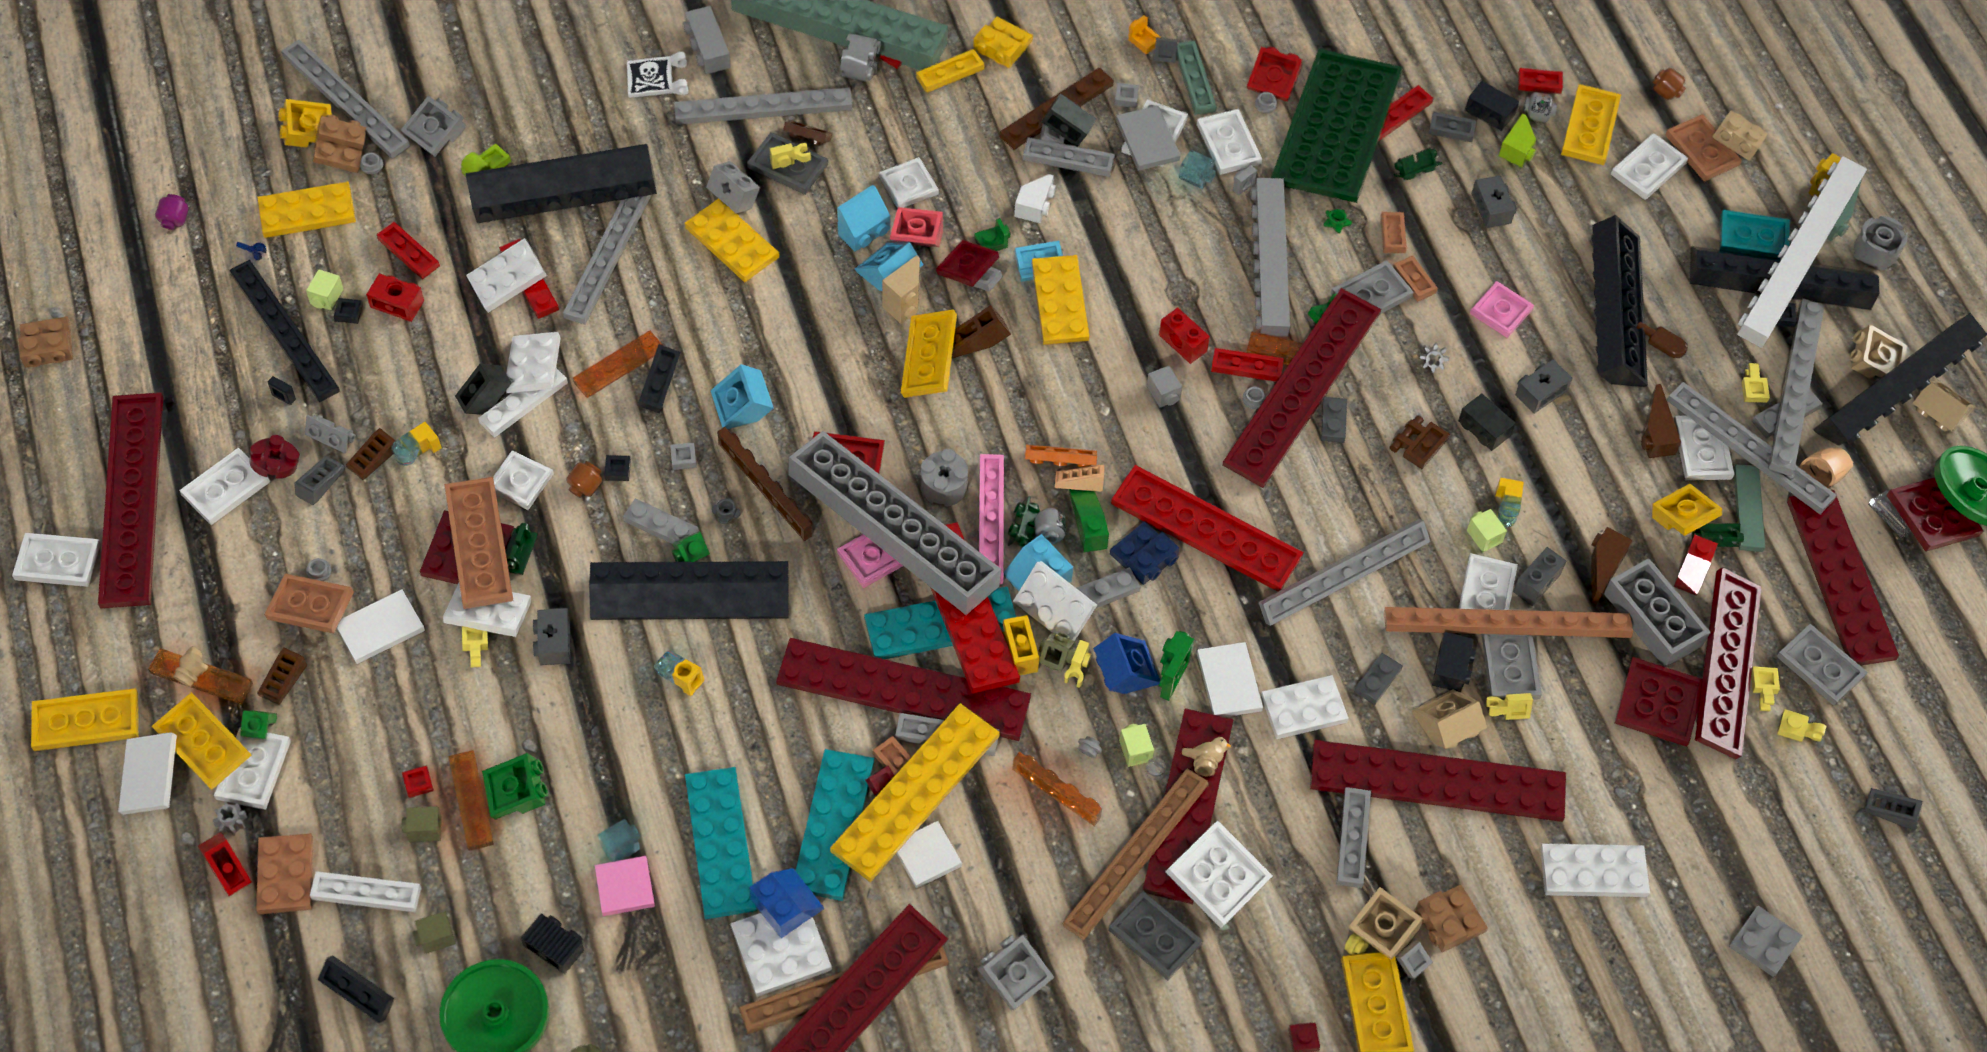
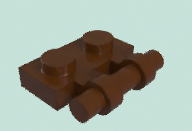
M1417 415L1413 420L1411 419L1407 422L1402 433H1398L1393 438V443L1389 448L1394 453H1397L1400 448H1405L1403 458L1422 470L1448 441L1450 434L1432 422L1424 427L1421 425L1424 419ZM1412 434L1418 435L1414 441L1410 439Z

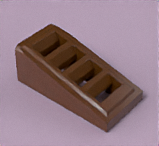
M379 428L348 461L346 467L360 479L365 480L398 451L396 441ZM376 449L379 453L376 454L373 450ZM367 455L372 459L371 462L365 458ZM358 463L364 464L366 466L365 469L361 468Z
M283 647L257 694L280 705L307 667L305 658ZM284 669L288 671L289 674H284L281 671ZM278 678V679L284 681V683L281 684V683L275 681V679ZM274 687L280 691L277 694L269 690V688Z

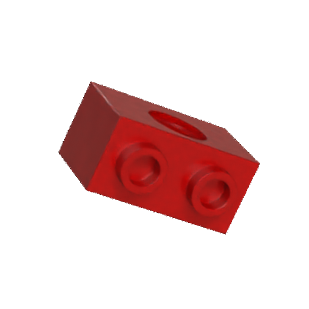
M381 273L378 274L366 294L370 308L410 322L413 321L424 302L422 289L417 284L407 283L398 280L394 276H386Z
M1178 307L1161 319L1159 336L1189 364H1192L1207 352L1210 336Z

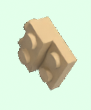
M1730 111L1713 135V138L1750 161L1768 133L1763 131L1761 127L1744 119L1742 115Z
M1871 324L1857 331L1853 337L1856 347L1849 357L1852 361L1851 368L1869 379L1875 375L1882 378L1905 360L1907 345Z

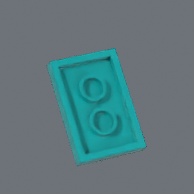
M1722 210L1720 215L1719 250L1781 259L1778 255L1784 245H1790L1788 240L1790 237L1789 219Z

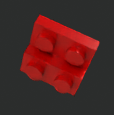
M1261 47L1250 75L1247 89L1258 93L1269 92L1275 98L1288 102L1302 68L1303 59H1300L1298 55L1293 53H1281L1274 47Z

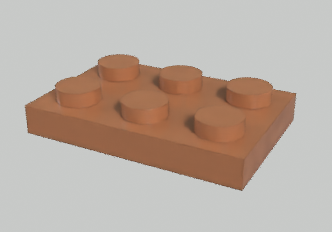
M1701 114L1668 129L1665 136L1680 153L1688 158L1687 162L1705 182L1740 166L1742 160L1735 151L1713 138L1717 130Z
M284 574L264 615L267 620L334 634L354 591L349 586Z
M312 834L258 838V914L312 910V900L310 897L313 881Z

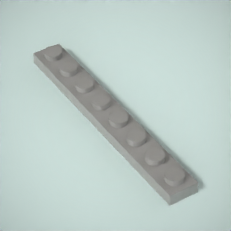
M297 40L281 50L283 57L350 120L358 121L361 126L366 127L365 134L390 158L393 159L410 147L409 141L302 41Z
M850 87L680 101L674 102L676 125L847 111L852 110Z
M651 195L621 200L563 312L564 319L586 325Z
M1684 382L1669 395L1667 399L1669 403L1817 513L1821 514L1836 498L1837 495L1797 465H1795V471L1792 476L1768 469L1772 447Z
M1417 519L1259 602L1265 623L1271 626L1428 544L1431 541L1424 520Z

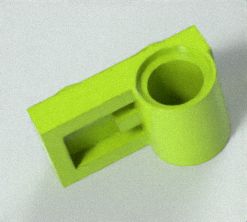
M494 144L480 155L475 152L467 154L462 160L461 172L466 177V173L502 168L511 162V158L497 144Z

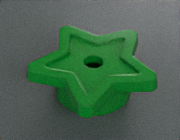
M1344 209L1326 210L1327 220L1323 223L1324 227L1333 228L1337 233H1341L1343 227L1352 224V221L1347 219Z

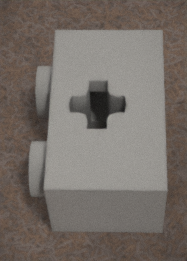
M730 161L713 167L706 186L707 189L736 214L752 209L760 189L750 177L746 176Z

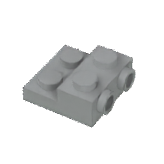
M428 95L402 127L401 131L435 157L448 140L453 143L467 125L462 122L464 117L456 110L450 112L447 110L449 106L440 98H437L435 101Z
M1013 935L1007 937L1000 943L1002 949L996 954L990 951L980 959L982 965L977 968L993 990H997L1011 1011L1019 1007L1054 978L1024 935L1017 936L1016 938Z

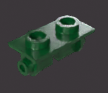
M1427 148L1415 153L1417 161H1415L1413 154L1398 159L1394 166L1399 172L1395 173L1394 176L1403 178V180H1410L1415 178L1417 173L1432 172L1436 166L1443 163L1436 161L1437 151L1435 148Z
M1028 496L1023 502H1018L1014 509L1013 515H1015V520L1008 530V535L1010 536L1008 546L1018 542V545L1023 548L1032 541L1035 529L1027 526V524L1035 527V517L1040 512L1038 504L1029 503L1031 496Z
M521 523L520 526L514 528L506 549L510 573L524 574L538 533L530 531V526L526 523Z
M1707 523L1692 532L1691 541L1694 535L1718 543L1717 547H1739V543L1744 542V534L1740 533V523Z

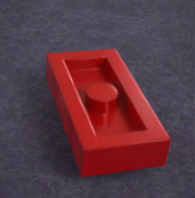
M1519 68L1518 90L1561 94L1563 90V72Z

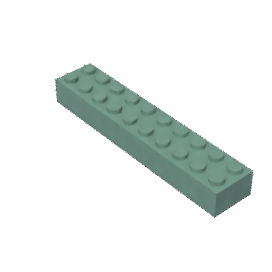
M731 0L732 11L845 47L849 46L850 42L846 41L850 33L876 38L877 41H881V48L879 54H876L877 57L884 55L902 61V65L918 70H923L937 64L948 43L947 25L868 0Z

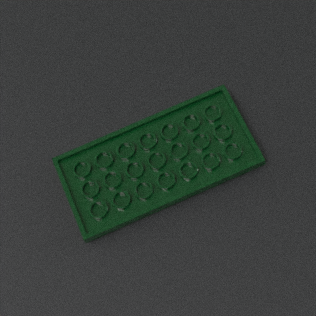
M1318 49L1271 178L1284 179V187L1357 203L1397 90L1403 67Z

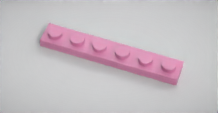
M980 454L979 552L1001 568L1000 584H1003L1004 455Z

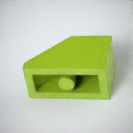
M1522 113L1503 141L1499 152V157L1521 168L1527 160L1531 161L1536 153V149H1534L1536 138L1525 114Z

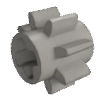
M1437 342L1431 348L1425 345L1426 354H1420L1421 359H1426L1423 368L1431 367L1432 373L1438 367L1444 370L1443 361H1449L1448 356H1443L1446 352V347L1438 348ZM1430 354L1434 356L1439 354V361L1435 359L1430 361Z
M225 802L224 806L220 809L214 810L218 818L212 821L215 827H219V831L222 834L228 832L234 836L237 831L245 828L242 820L246 819L247 815L245 811H241L238 803L233 806Z

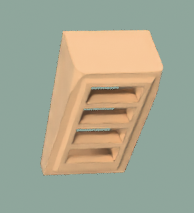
M1104 465L1056 471L1055 488L1103 491Z

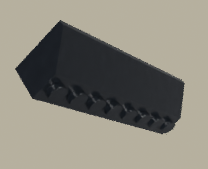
M647 144L466 173L472 210L477 224L657 194L655 174Z
M1614 215L1592 225L1593 235L1591 240L1593 243L1592 259L1594 261L1593 278L1595 280L1594 297L1596 301L1594 313L1597 325L1595 332L1597 335L1596 352L1598 354L1597 372L1600 377L1612 385L1648 386L1645 332L1643 327L1640 329L1636 328L1640 321L1645 324L1640 236L1618 216Z
M1691 246L1690 284L1761 294L1762 292L1758 291L1764 279L1770 280L1772 275L1768 274L1774 262L1780 263L1781 259ZM1812 263L1791 299H1806L1817 303L1871 310L1880 294L1879 276L1869 271Z
M1971 313L1967 314L1813 430L1838 446L1846 441L1850 445L1861 437L1858 432L1864 428L1866 431L1870 430L1879 423L1876 420L1882 415L1886 418L1896 410L1894 405L1898 402L1903 405L1914 397L1911 392L1915 389H1918L1920 392L1931 384L1929 381L1931 377L1939 378L1948 371L1946 366L1951 362L1953 365H1956L1966 357L1964 352L1968 349L1973 352L1983 345L1981 340L1987 336L1986 331Z
M788 561L590 562V619H789Z

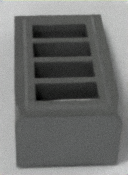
M325 456L294 483L295 495L311 505L316 504L342 474L345 466ZM326 467V468H328V469H330V470H332V471L329 472V471L325 470L324 468Z
M1871 788L1865 812L1900 826L1916 830L1923 801ZM1877 798L1881 799L1879 808L1874 807ZM1887 802L1892 803L1890 811L1885 810ZM1897 806L1902 807L1901 813L1896 812ZM1907 810L1912 811L1911 816L1906 815Z

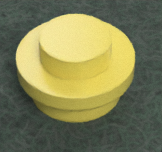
M1353 933L1345 944V950L1349 952V955L1364 954L1368 948V942L1356 933Z

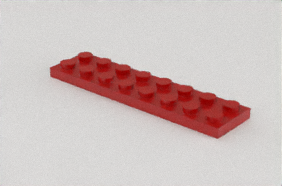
M1134 465L1111 499L1113 506L1145 521L1151 526L1277 592L1283 589L1303 557L1304 552L1137 465Z
M958 522L945 525L965 540ZM931 588L971 693L1019 683V672L1014 664L988 597L965 615Z

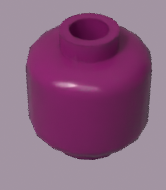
M168 194L167 197H162L159 200L155 217L161 222L163 228L174 230L175 227H181L185 224L189 211L188 204L185 203V199L181 196Z

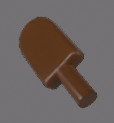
M1641 321L1636 328L1640 329L1643 327L1645 335L1650 337L1648 344L1672 358H1681L1686 354L1688 350L1686 341L1662 326L1654 330Z

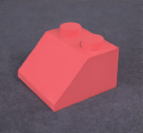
M898 207L890 240L893 242H910L911 245L939 247L943 234V212Z

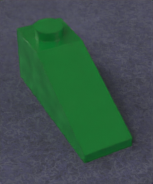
M1069 489L1083 552L1107 549L1109 532L1104 512L1095 491Z

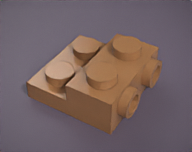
M334 115L321 116L317 126L312 162L358 173L366 127L361 126L355 120L344 122L338 120Z
M68 316L20 324L19 352L20 359L25 368L73 360L71 328Z
M1462 884L1444 893L1439 891L1419 900L1415 908V913L1423 918L1422 924H1425L1428 929L1431 942L1434 946H1438L1441 953L1488 930L1486 923Z

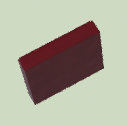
M962 240L940 263L936 271L940 276L973 287L1000 257L995 250Z

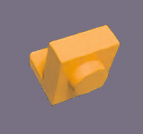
M1144 15L1130 24L1128 40L1147 55L1155 49L1156 37L1160 36L1147 26L1148 18Z

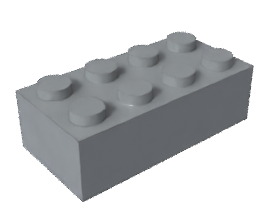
M1649 558L1612 578L1605 590L1604 595L1619 613H1630L1633 630L1664 667L1673 664L1702 647L1710 634L1708 628Z

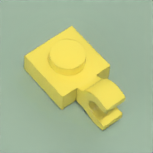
M790 143L770 148L772 168L787 167L795 164L794 160L800 162L810 161V152L802 153L807 151V143H801L795 147Z
M1749 363V369L1745 370V377L1741 382L1744 402L1767 403L1770 399L1767 378H1760L1758 363Z
M462 626V650L470 651L471 667H481L480 651L488 650L487 631Z
M1079 641L1071 666L1065 673L1064 683H1068L1070 677H1076L1078 679L1077 687L1080 688L1082 686L1084 675L1081 670L1083 667H1088L1092 656L1091 653H1088V642Z
M1753 666L1751 674L1753 693H1760V711L1770 712V705H1774L1773 694H1778L1780 690L1778 668Z
M1531 693L1507 694L1505 700L1495 696H1490L1486 699V707H1490L1489 716L1504 714L1505 720L1529 719L1531 716L1533 703Z
M1784 709L1777 735L1802 742L1804 736L1815 741H1821L1822 735L1824 736L1826 725L1808 723L1809 716Z

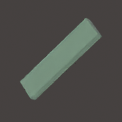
M1196 42L1178 43L1176 58L1194 115L1216 112L1217 107Z
M1735 465L1733 470L1737 523L1741 524L1740 533L1744 534V542L1739 543V550L1763 552L1765 549L1760 471L1755 466Z

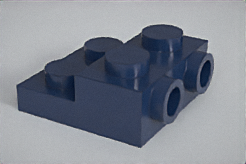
M1144 521L1113 546L1109 554L1125 569L1130 567L1135 578L1144 585L1149 580L1154 581L1166 566L1171 567L1179 558V547L1163 532L1158 534Z

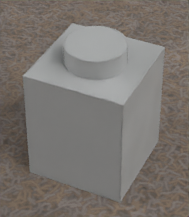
M1170 366L1148 374L1147 388L1159 408L1173 405L1180 400L1182 386Z

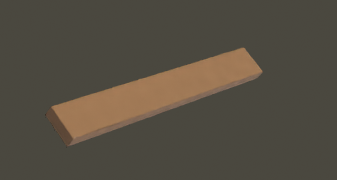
M1189 769L1184 771L1063 921V927L1085 940L1208 786L1206 779Z
M943 947L916 976L949 964ZM846 971L739 1007L747 1034L805 1015Z

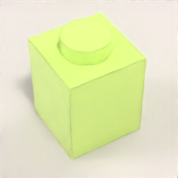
M318 269L306 292L310 304L314 307L332 310L344 289L339 275Z
M1491 509L1483 513L1482 511L1475 513L1470 518L1467 532L1482 552L1503 543L1507 532Z
M1131 724L1121 729L1119 741L1127 766L1151 762L1154 748L1146 724Z

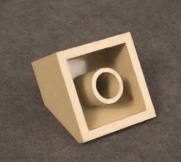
M917 255L882 280V307L900 324L907 319H911V316L916 315L918 312L920 257Z
M1938 379L1931 380V384L1924 388L1913 402L1917 406L1915 410L1926 418L1930 415L1937 420L1935 425L1942 430L1947 431L1949 429L1954 431L1976 406Z
M1451 690L1412 710L1414 717L1432 743L1444 749L1453 748L1458 745V742L1466 738L1475 737L1480 731L1487 728L1480 702L1455 690Z
M1379 887L1348 928L1392 960L1408 945L1421 928L1423 918Z

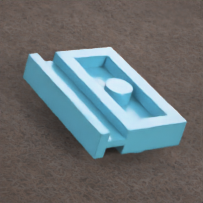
M1059 241L1015 248L1014 253L1021 282L1034 280L1032 259L1063 256Z

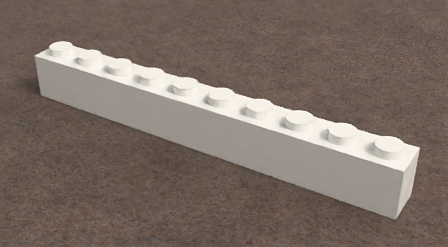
M1842 156L1838 164L1835 162L1832 164L1827 173L1831 177L1829 180L1823 179L1818 188V191L1821 192L1819 197L1813 196L1807 206L1811 208L1810 212H1804L1798 222L1802 226L1799 230L1794 228L1788 238L1791 241L1790 246L1784 245L1778 255L1781 258L1780 263L1774 262L1768 274L1772 275L1770 280L1764 279L1758 291L1762 292L1760 297L1754 296L1748 306L1751 312L1749 315L1744 313L1738 325L1741 326V329L1737 334L1738 336L1760 348L1763 347L1867 168Z

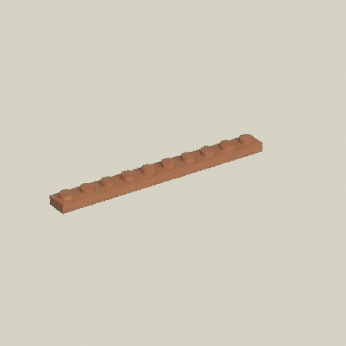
M1385 607L1384 609L1385 629L1391 632L1632 638L1633 635L1630 613Z

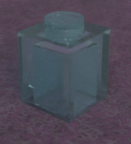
M1190 150L1181 163L1179 179L1203 189L1206 183H1210L1215 176L1216 171L1213 170L1215 160Z
M625 819L598 834L600 846L611 862L621 861L640 850L638 839L641 836L634 825L629 826Z

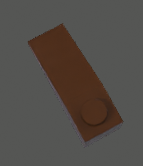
M992 305L955 328L952 358L991 348L1011 335L1005 321Z
M1656 384L1651 396L1644 432L1641 437V445L1643 450H1646L1648 458L1676 455L1681 445V440L1661 384Z
M1606 527L1603 534L1597 533L1591 544L1595 547L1591 555L1592 603L1595 605L1607 588L1633 541L1609 527Z

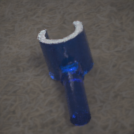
M239 241L236 243V247L253 253L255 260L262 259V254L258 251L266 253V246L263 243H255L253 246Z

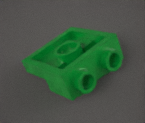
M1176 631L1172 639L1168 637L1162 649L1164 653L1160 663L1163 664L1159 687L1162 688L1160 697L1167 701L1172 697L1190 663L1194 638L1183 631Z
M525 753L482 771L491 818L496 820L516 811L524 814L545 805L544 797L548 796V790L546 785L541 782L540 774L544 773V769L540 760Z

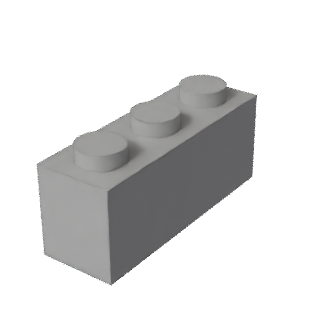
M708 6L685 12L686 21L683 22V27L686 35L690 34L689 42L692 51L696 50L697 52L695 55L698 66L703 67L705 74L731 68L730 54L711 7Z

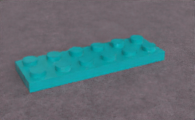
M1008 586L997 588L988 596L1001 631H1003L1004 619L1016 617ZM936 601L864 614L874 657L890 659L953 646Z
M828 749L824 750L796 867L797 874L817 897L843 901L850 867L832 854L830 848L864 810L869 789L865 779L872 775L874 758Z
M736 767L685 774L705 919L756 912L757 907L750 898L749 887L753 885Z

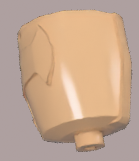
M1833 447L1815 452L1803 460L1798 467L1826 488H1830L1847 475L1853 467V461L1847 451L1842 448ZM1810 466H1811L1812 470L1814 471V473L1816 474V476H1814V474L1812 473V471H1811V469H1810Z

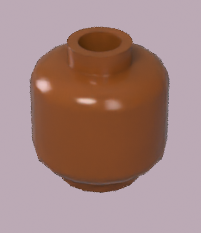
M1662 68L1652 81L1654 84L1653 90L1666 100H1671L1674 97L1679 98L1686 89L1683 86L1685 77L1673 68H1667L1666 70Z
M588 461L577 463L566 478L567 483L570 485L568 490L579 498L582 495L592 496L603 481L600 475L601 470Z

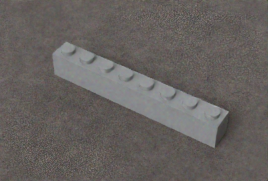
M1257 178L1255 187H1251V200L1255 201V205H1252L1251 218H1255V223L1252 224V236H1256V241H1253L1252 253L1257 256V259H1254L1253 273H1257V278L1254 279V292H1258V297H1255L1254 309L1259 311V316L1255 318V329H1259V339L1287 340L1290 329L1284 179Z

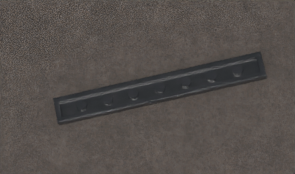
M251 260L230 269L231 276L318 402L320 403L339 393L338 385Z

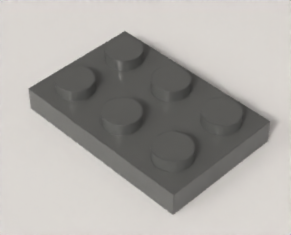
M770 132L747 162L748 168L806 195L827 167L828 158L807 149L806 152L802 153L810 152V161L800 162L794 160L795 164L773 169L770 163V148L790 143L795 147L798 144Z
M1144 891L1117 917L1108 929V931L1167 981L1197 951L1203 940Z

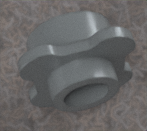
M729 498L720 500L717 505L712 507V513L718 516L721 524H727L729 520L738 518L741 514L740 510L735 507L733 500Z

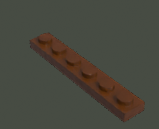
M1099 67L1060 93L1079 107H1082L1114 85V80ZM1060 93L1001 130L1000 138L1015 150L1025 144L1028 137L1034 138L1039 135L1043 126L1041 121Z
M726 427L717 431L720 447L802 540L806 541L812 537L813 523L810 517L799 511L795 500L792 497L788 498L783 493V488L779 482L773 481L769 477L767 469L755 461L754 455L748 448L744 449L738 436L734 432L730 433Z

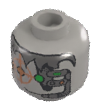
M1534 92L1530 97H1526L1523 114H1526L1530 121L1546 123L1550 116H1555L1557 104L1553 103L1551 95Z
M1046 508L1036 515L1034 521L1036 537L1042 534L1051 544L1058 543L1065 538L1067 533L1066 519L1061 511L1054 508Z

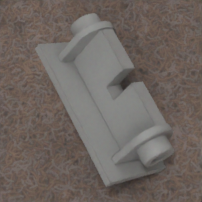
M321 415L306 416L305 435L340 452L347 453V443H353L356 438L352 430L340 425L335 428V423L323 418Z

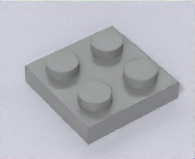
M1757 905L1729 947L1772 977H1775L1803 935Z

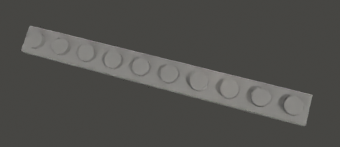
M1802 299L1799 304L1797 323L1795 325L1768 469L1788 476H1792L1795 471L1825 307L1806 299Z

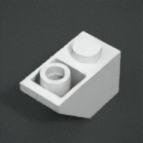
M1049 174L1021 186L1015 202L1014 217L1041 223L1043 215L1047 216L1050 208L1049 198L1053 199L1055 195L1054 175Z

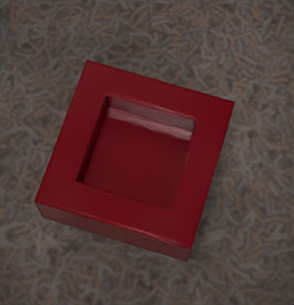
M888 765L865 779L876 797L895 775Z
M1316 1022L1289 1025L1288 1030L1292 1052H1317L1320 1050Z

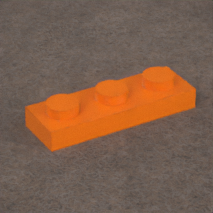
M1026 444L1025 459H1029L1031 463L1035 464L1052 461L1054 465L1058 466L1075 463L1078 467H1087L1097 464V451Z

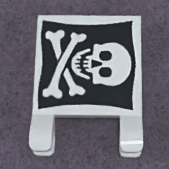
M677 52L668 57L627 61L629 98L669 93L688 94V86L685 79H679L672 83L671 66L678 68L686 67L685 53Z

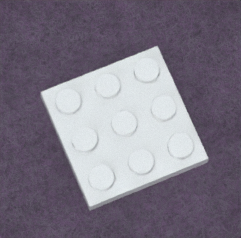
M1218 820L1166 871L1220 928L1272 877L1260 862Z
M762 913L731 923V929L756 997L832 971V966L813 917L782 939Z

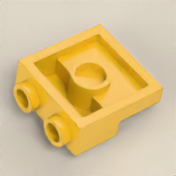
M996 17L989 26L985 24L974 37L973 49L998 64L1010 68L1033 41V35Z
M286 99L283 108L280 107L278 113V120L283 121V125L280 127V138L284 139L285 145L307 148L309 142L315 143L317 126L321 116L332 115L331 104Z
M1691 484L1677 489L1675 492L1652 504V518L1667 530L1675 528L1683 536L1722 516V508Z

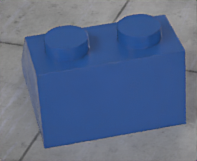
M1114 633L1093 648L1096 654V662L1102 670L1105 678L1104 683L1109 691L1127 694L1159 685L1160 678L1145 640Z
M793 868L771 872L749 887L751 901L781 939L824 910V906Z

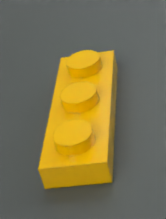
M972 49L916 72V78L925 92L928 93L984 70V63L976 51Z

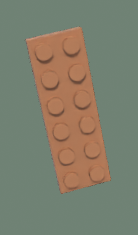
M493 477L444 484L463 609L513 601Z

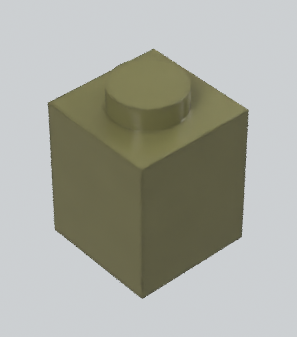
M438 806L406 809V817H402V833L407 834L409 842L441 841L442 817Z
M446 911L415 920L417 930L412 931L417 947L422 945L425 954L456 945Z

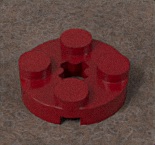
M272 435L270 438L259 440L251 446L249 463L251 468L261 476L267 477V474L276 475L275 479H282L291 476L296 471L300 453L291 443L285 441L282 436Z

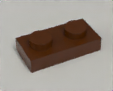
M792 120L785 122L783 131L789 132L790 137L797 139L806 137L810 139V143L816 145L830 142L832 132Z

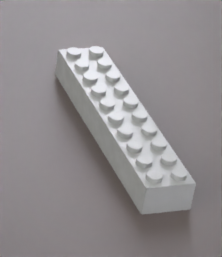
M824 431L789 457L790 477L965 615L999 587L1001 568Z

